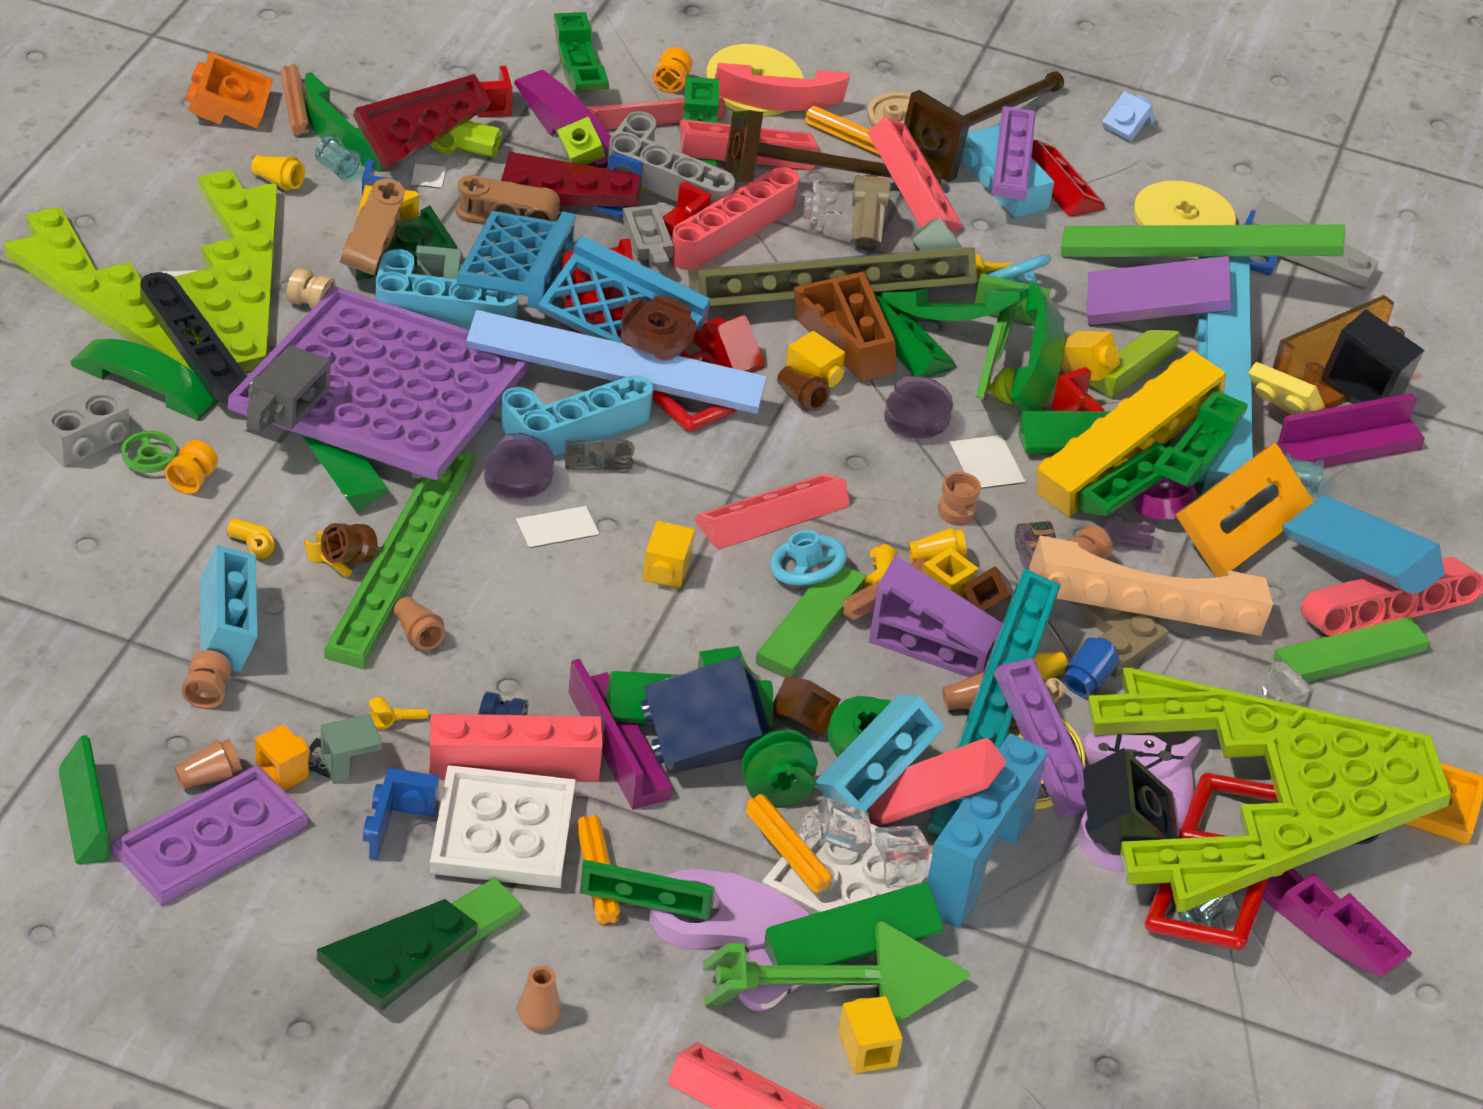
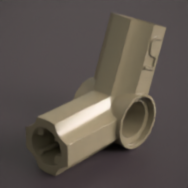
M855 175L852 196L854 216L851 243L868 248L881 245L884 228V210H887L890 179L878 178L874 175Z

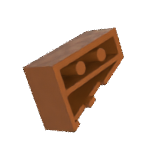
M864 271L794 287L796 320L809 332L815 331L845 352L844 365L860 381L896 373L895 340Z

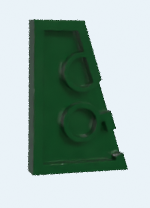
M429 205L420 210V216L412 220L405 217L397 222L392 240L384 253L393 249L406 250L414 256L415 268L417 266V246L457 249V245ZM347 266L356 281L375 277Z
M443 899L318 948L317 961L382 1011L477 935L478 923L448 900Z

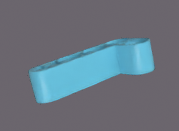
M393 249L387 251L382 256L376 278V300L470 330L476 310L517 319L518 294L458 284L457 279L414 274V256L406 250Z
M633 375L544 405L529 389L524 387L510 388L502 396L501 429L524 457L537 461L545 460L647 423L651 414L653 385L647 378Z

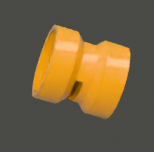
M677 47L664 50L653 73L654 83L660 90L667 93H677L682 90L693 63L687 51Z
M200 440L186 442L179 451V456L173 458L165 468L167 481L179 492L185 494L197 492L203 485L205 478L210 476L218 466L216 452L211 446Z

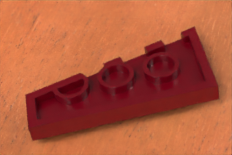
M472 74L357 107L353 117L384 171H387L485 111L491 100L476 75Z
M510 151L501 179L503 182L551 189L559 196L560 205L637 207L642 187L641 175Z

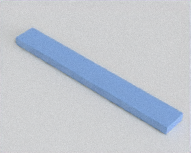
M480 310L475 311L466 340L467 348L611 381L633 375L642 376L651 381L655 391L758 414L767 377L680 356H675L671 360H660L654 354L640 351L624 343Z

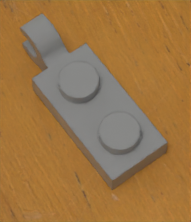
M658 205L623 208V222L638 261L649 260L651 270L668 278L665 265L669 264L668 258L673 257V243Z

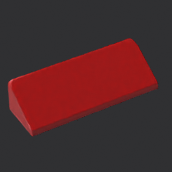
M1033 139L1031 158L1054 181L1051 197L1068 216H1078L1103 210L1105 204L1060 151L1055 146Z

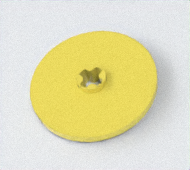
M737 44L726 47L714 54L706 70V78L714 79L718 63L751 65L752 75L804 79L802 71L791 58L776 49L758 44ZM723 97L725 106L734 111L763 112V116H773L787 112L757 108Z
M1162 181L1151 184L1139 192L1133 208L1134 217L1139 226L1235 225L1236 223L1235 211L1223 196L1208 187L1187 181Z

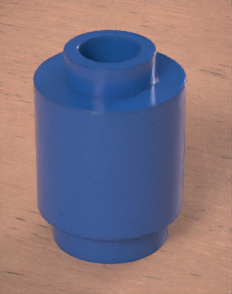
M1105 638L1086 639L1065 667V675L1063 676L1065 686L1074 694L1084 698L1089 697L1091 693H1097L1120 662L1116 647Z

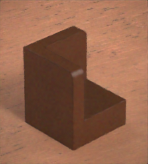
M786 675L773 701V714L790 719L814 734L823 736L830 723V718L841 699L810 680Z

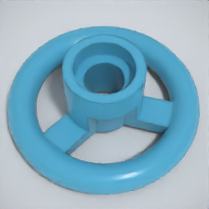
M1043 254L987 275L1030 284L1037 282L1033 270L1048 265L1051 262V257L1048 254Z
M802 530L791 535L786 543L775 550L770 559V570L773 576L783 583L797 586L812 585L836 575L846 563L847 551L845 546L834 537L819 535L813 530ZM822 547H827V548H829V549H827V550H823V551H822ZM787 555L796 560L797 566L792 573L785 571L781 566L783 559ZM833 560L825 568L808 573L811 568L816 567L819 563Z

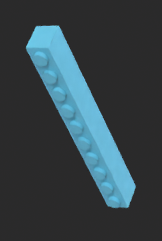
M1249 256L1229 257L1232 310L1195 314V318H1201L1198 319L1195 340H1199L1196 353L1226 372L1224 394L1248 404L1241 422L1226 447L1210 469L1197 481L1201 483V495L1253 457L1251 378L1248 374L1251 369ZM1197 257V260L1215 257Z

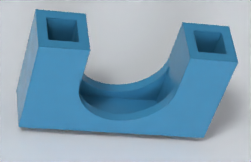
M1011 733L998 750L1006 760L1003 769L988 789L965 797L934 844L927 884L932 891L940 919L959 929L979 901L986 866L997 838L1015 846L1033 819L1049 750Z

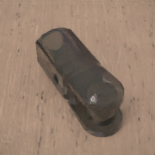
M624 439L603 442L565 440V469H602L621 473L628 472L633 467L634 444Z

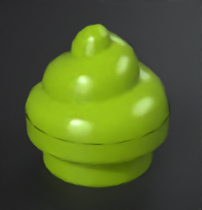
M1012 367L1002 369L994 377L989 390L993 396L1007 404H1015L1010 399L1015 369Z

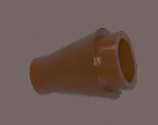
M791 366L784 367L778 374V384L788 392L801 409L818 411L827 403L830 397V389L822 377L796 370Z

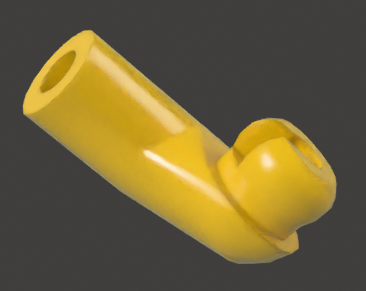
M237 518L230 520L227 528L228 537L246 541L250 553L256 555L258 559H265L272 555L275 550V542L268 527Z
M882 544L873 547L870 557H875L872 564L877 569L865 577L864 588L881 580L894 556H898L892 546Z

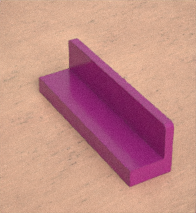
M1413 393L1286 416L1277 445L1295 473L1419 450L1422 449L1425 438L1411 420L1417 398Z
M580 658L571 660L568 693L581 716H601L602 755L632 810L670 800L673 787L637 723L615 722L608 710L606 689L610 677L608 672L589 676Z

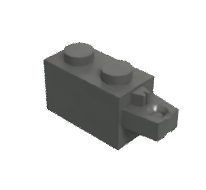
M289 345L278 357L272 359L269 366L259 376H255L251 381L248 389L250 399L248 401V420L246 421V426L261 432L271 423H275L292 430L329 391L331 359Z

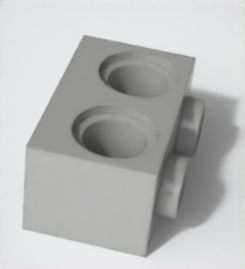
M103 383L36 413L38 442L63 467L85 459L130 437L129 408Z

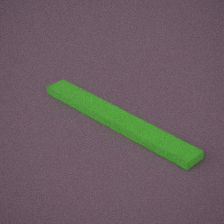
M1345 224L1065 226L1061 242V256H1344L1346 228Z
M461 451L437 481L430 478H420L325 646L324 659L360 669L365 667L394 614L395 604L405 594L476 463V454Z

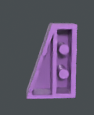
M895 555L878 584L869 642L969 678L985 671L1002 623Z

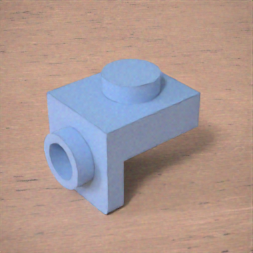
M1124 91L1103 119V127L1131 142L1144 123L1152 125L1155 121L1152 104L1141 95L1133 96Z

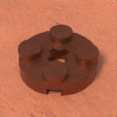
M654 296L653 301L642 302V297L636 298L629 302L623 310L621 341L627 346L654 354L660 360H671L675 358L677 352L685 350L693 342L696 321H693L690 317L691 310L676 299L666 296Z

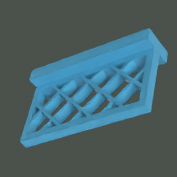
M492 211L458 272L457 283L528 296V307L537 309L538 303L560 273L562 253L570 252L573 247L576 214L562 212L558 221L554 222ZM519 235H522V236H523V237L516 238V239L514 238V236H519ZM496 240H501V241H502V242H498V243H492V241H496ZM532 246H536V247H537V248H533V249H527V247H532ZM514 251L515 253L506 254L505 252ZM491 255L493 256V258H488V259H484V258H483V257H487V256H491ZM528 262L529 264L519 265L518 263ZM506 267L507 269L497 270L496 268ZM519 278V279H521L522 281H517V280H512V279Z
M581 236L575 244L574 254L538 303L537 311L585 335L623 343L616 330L621 329V320L612 321L609 309L624 307L632 300L642 297V302L653 301L654 296L670 297L682 302L691 310L690 317L693 321H696V332L697 329L701 330L707 321L711 299ZM576 268L590 275L592 281L573 285L571 274ZM614 287L622 291L624 297L605 300L602 288ZM596 291L599 302L580 305L577 293ZM570 295L574 307L560 309L551 303L556 297ZM602 311L606 321L603 324L592 325L586 322L584 314ZM681 351V352H677V353H676V356H680V354L682 353V351Z

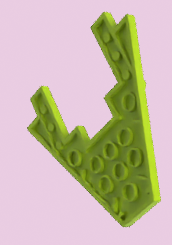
M231 169L216 171L212 174L198 176V188L229 240L201 246V258L208 269L174 276V278L179 282L245 373L253 371L267 357L277 185L276 183L243 189ZM61 207L46 208L38 212L26 214V224L32 236L4 242L5 255L8 259L131 342L157 350L191 370L141 300V278L132 262L116 264L96 270ZM194 337L197 340V344H199V337Z
M1123 668L1122 682L1125 694L1090 695L1088 697V712L1094 736L1216 729L1224 758L1265 756L1278 803L1241 805L1240 820L1244 835L1124 841L1121 843L1120 854L1127 885L1170 883L1177 912H1185L1267 878L1280 876L1287 870L1449 806L1451 792L1431 735L1133 668Z

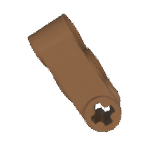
M477 175L464 176L458 181V191L461 195L460 202L456 205V215L463 221L485 224L492 211L556 221L560 198L551 189L486 179ZM470 206H472V212H469Z
M383 178L375 182L364 207L361 208L353 232L347 238L340 259L341 264L374 276L376 275L382 256L392 240L400 217V206L405 194L404 187L400 182L390 178Z

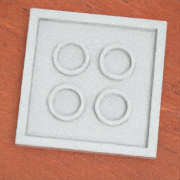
M448 765L430 858L429 873L483 880L496 878L501 882L561 888L575 791V779Z
M826 801L799 836L833 874L832 886L819 894L814 893L783 856L763 879L762 884L785 895L811 915L918 883L927 882L932 854Z

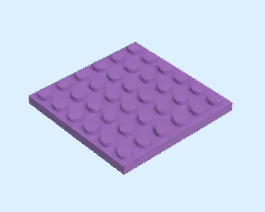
M334 286L228 396V410L248 417L247 408L250 399L248 389L253 378L259 376L269 366L272 359L278 357L289 345L331 359L329 391L292 430L275 423L271 424L437 481L502 403L504 392L517 385L531 368L533 362L467 348L466 340L470 330Z

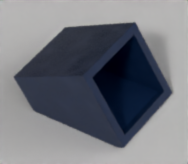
M740 656L644 686L647 699L641 700L642 710L647 723H654L658 737L652 740L653 750L658 763H665V766L673 773L740 760L755 740L771 732L755 675Z

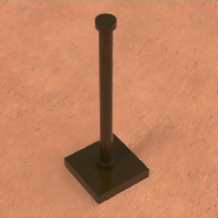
M1052 71L1045 76V79L965 115H961L919 89L910 95L904 123L931 170L933 168L941 169L942 179L950 182L957 178L969 127L1002 113V108L1005 106L1015 107L1048 91L1056 92L1062 89L1064 78L1061 73Z
M753 110L732 112L724 170L732 174L735 182H753L757 156L892 178L885 163L761 143L759 139L763 112ZM933 168L932 172L939 184H941L942 170Z

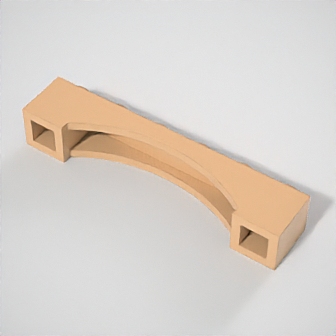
M1039 536L1029 566L1030 571L1061 585L1056 599L1261 636L1273 607L1265 577L1228 571L1227 576L1200 579L1158 575L1125 567L1100 558L1080 548L1078 542Z

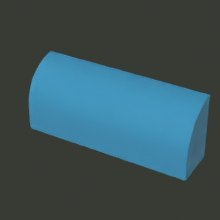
M1326 495L1320 497L1282 526L1283 532L1289 540L1407 593L1415 594L1422 592L1445 575L1439 543Z

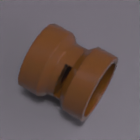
M333 523L325 528L321 537V551L324 557L332 563H369L377 551L378 543L375 531L366 524L348 525L345 523Z

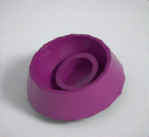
M1165 477L1138 495L1134 501V508L1140 515L1150 519L1174 520L1178 519L1175 514L1197 499L1199 495L1194 484L1185 486Z

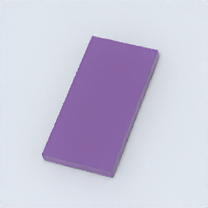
M1229 256L1088 272L1087 319L1089 325L1232 310Z
M257 764L112 841V853L153 898L163 906L307 827L308 815Z

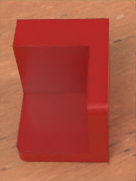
M499 66V81L480 82L491 102L485 111L477 115L478 118L512 115V83L507 66Z
M684 181L681 183L678 190L677 206L662 217L669 235L673 237V230L677 224L710 206L711 194Z
M1087 367L1058 376L1052 411H1105L1087 393L1092 374Z

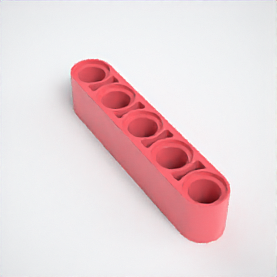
M789 167L773 168L754 179L753 182L747 183L677 224L673 230V257H670L671 263L675 267L684 270L698 268L791 212L796 206L799 184L798 173Z
M1447 557L1442 559L1445 575L1422 592L1415 594L1407 593L1370 576L1309 593L1302 602L1301 614L1306 621L1331 637L1335 636L1334 634H1343L1367 628L1369 625L1375 626L1403 619L1400 617L1413 618L1469 604L1481 595L1483 591V576L1459 559Z

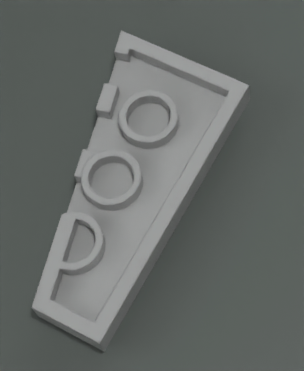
M1263 197L1253 209L1256 211L1252 225H1312ZM1346 243L1344 256H1282L1364 289L1374 276L1379 261Z

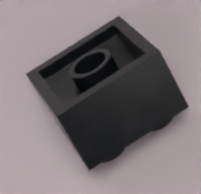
M1125 748L1082 769L1084 780L1082 796L1086 803L1087 811L1085 828L1089 837L1095 843H1100L1113 855L1121 856V843L1124 841L1178 839L1173 792Z

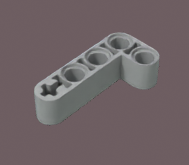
M635 111L630 113L610 139L608 164L611 153L642 161V188L677 202L679 185L685 181L711 194V204L734 192L735 180L731 173L655 143L656 120L648 112ZM626 165L617 166V171L633 173Z

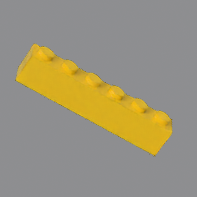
M1193 350L1183 358L1176 359L1166 371L1155 379L1148 380L1141 390L1130 398L1123 399L1116 409L1104 418H1098L1091 428L1079 437L1072 438L1062 450L1054 456L1044 459L1037 468L1036 493L1070 518L1078 511L1077 506L1081 490L1155 442L1163 446L1197 419L1199 408L1214 390L1224 394L1226 372Z

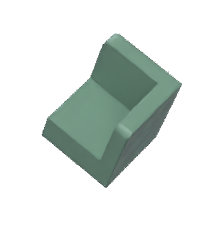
M937 215L909 236L920 250L962 247Z
M417 246L416 274L457 279L461 268L462 257L460 249Z
M370 714L321 725V755L333 784L350 780V757L382 749V740Z

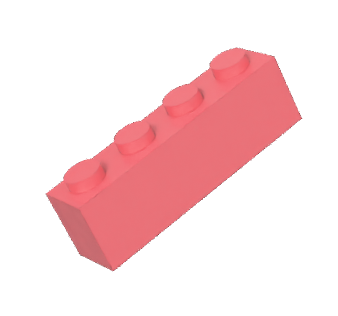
M431 714L429 774L438 775L439 780H445L447 767L451 765L575 779V782H599L602 757L601 716Z

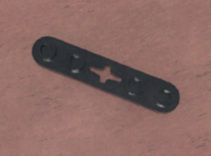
M163 272L145 275L140 283L141 300L209 395L219 401L228 402V396L246 379L244 371L172 275ZM194 337H199V344H197V340Z

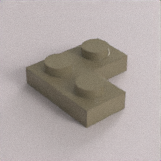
M1089 604L1083 606L1081 617L1104 633L1098 638L1107 639L1117 649L1120 662L1111 673L1114 678L1123 673V668L1132 667L1167 640L1169 630L1148 615Z

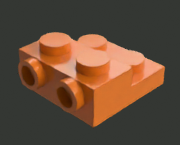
M210 51L205 63L198 61L184 100L190 102L188 111L197 114L203 119L221 124L224 115L239 123L247 124L257 129L263 117L273 79Z

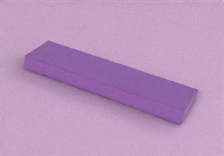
M1006 106L1002 108L991 196L1026 200L1036 111Z
M1031 658L998 666L993 672L1023 739L1049 750L1042 780L1059 818L1085 812L1086 803L1082 796V789L1084 788L1082 769H1084V766L1034 659Z

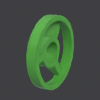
M138 432L128 437L122 444V460L126 466L138 472H160L165 470L173 458L177 457V446L170 436L162 432ZM149 439L165 442L171 447L172 454L161 452L157 445L150 444ZM142 440L143 446L138 449V456L131 460L126 454L127 449L133 443Z

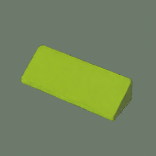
M1169 330L1146 331L1118 351L1121 365L1100 381L1090 380L1089 385L1108 397L1113 398L1176 352L1180 332Z

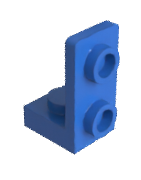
M388 768L384 784H376L374 789L372 809L376 810L374 816L367 815L363 829V841L369 842L370 859H379L392 810L413 815L435 817L439 796L438 775Z

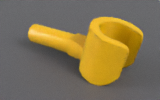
M975 254L977 282L980 279L981 273L986 274V272L998 271L1011 266L1010 262H984L981 255Z
M322 531L315 532L316 543L304 539L306 556L309 561L314 563L324 561L345 578L351 575L352 570L344 563H332L324 557L321 551Z
M384 697L372 698L368 704L373 712L366 713L371 715L378 730L388 729L395 721L428 719V709L391 708Z

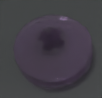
M913 375L900 378L895 383V391L890 393L886 400V410L884 412L886 425L893 432L913 439L932 438L943 433L950 424L953 409L952 395L946 387L936 380Z
M513 433L500 437L497 448L487 455L484 462V481L487 488L494 494L507 499L521 500L535 497L544 492L552 483L553 452L545 442L528 434Z

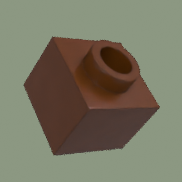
M994 566L962 587L970 603L1002 622L1014 590L1005 575Z

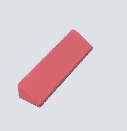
M720 96L717 120L723 119L725 100ZM684 98L587 108L606 130L618 129L624 119L635 111L648 112L655 118L656 125L676 124L683 120Z
M883 117L869 130L868 135L919 226H924L937 215L951 233L962 230L963 224L905 123L889 117Z
M680 120L681 153L693 158L725 161L730 124ZM761 128L759 139L761 143L818 152V145L811 133ZM757 156L756 164L807 170H812L815 167L814 165Z
M824 473L697 514L694 517L695 522L716 548L721 549L847 508L849 506L846 480Z
M984 738L908 766L870 806L868 822L880 827L986 790L1003 769L1006 760L991 740Z
M699 1042L678 1054L668 1079V1083L672 1087L714 1109H824Z

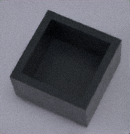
M1365 309L1342 329L1320 379L1353 403L1403 395L1425 350Z

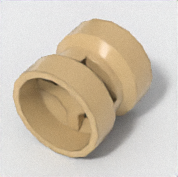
M298 267L292 273L287 285V301L297 305L306 303L310 309H313L336 286L335 279L324 275L316 277L312 271Z

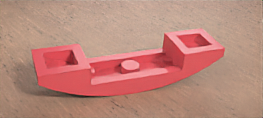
M718 63L714 79H720L719 95L732 101L769 110L807 111L812 106L826 108L843 102L850 75L845 72L817 70L814 79L752 75L751 65Z

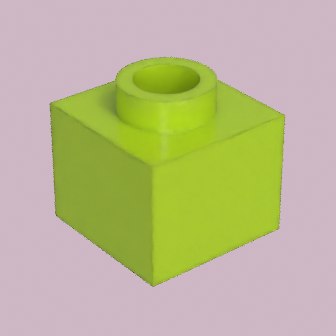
M589 116L557 130L560 143L569 162L587 165L605 157L602 143Z

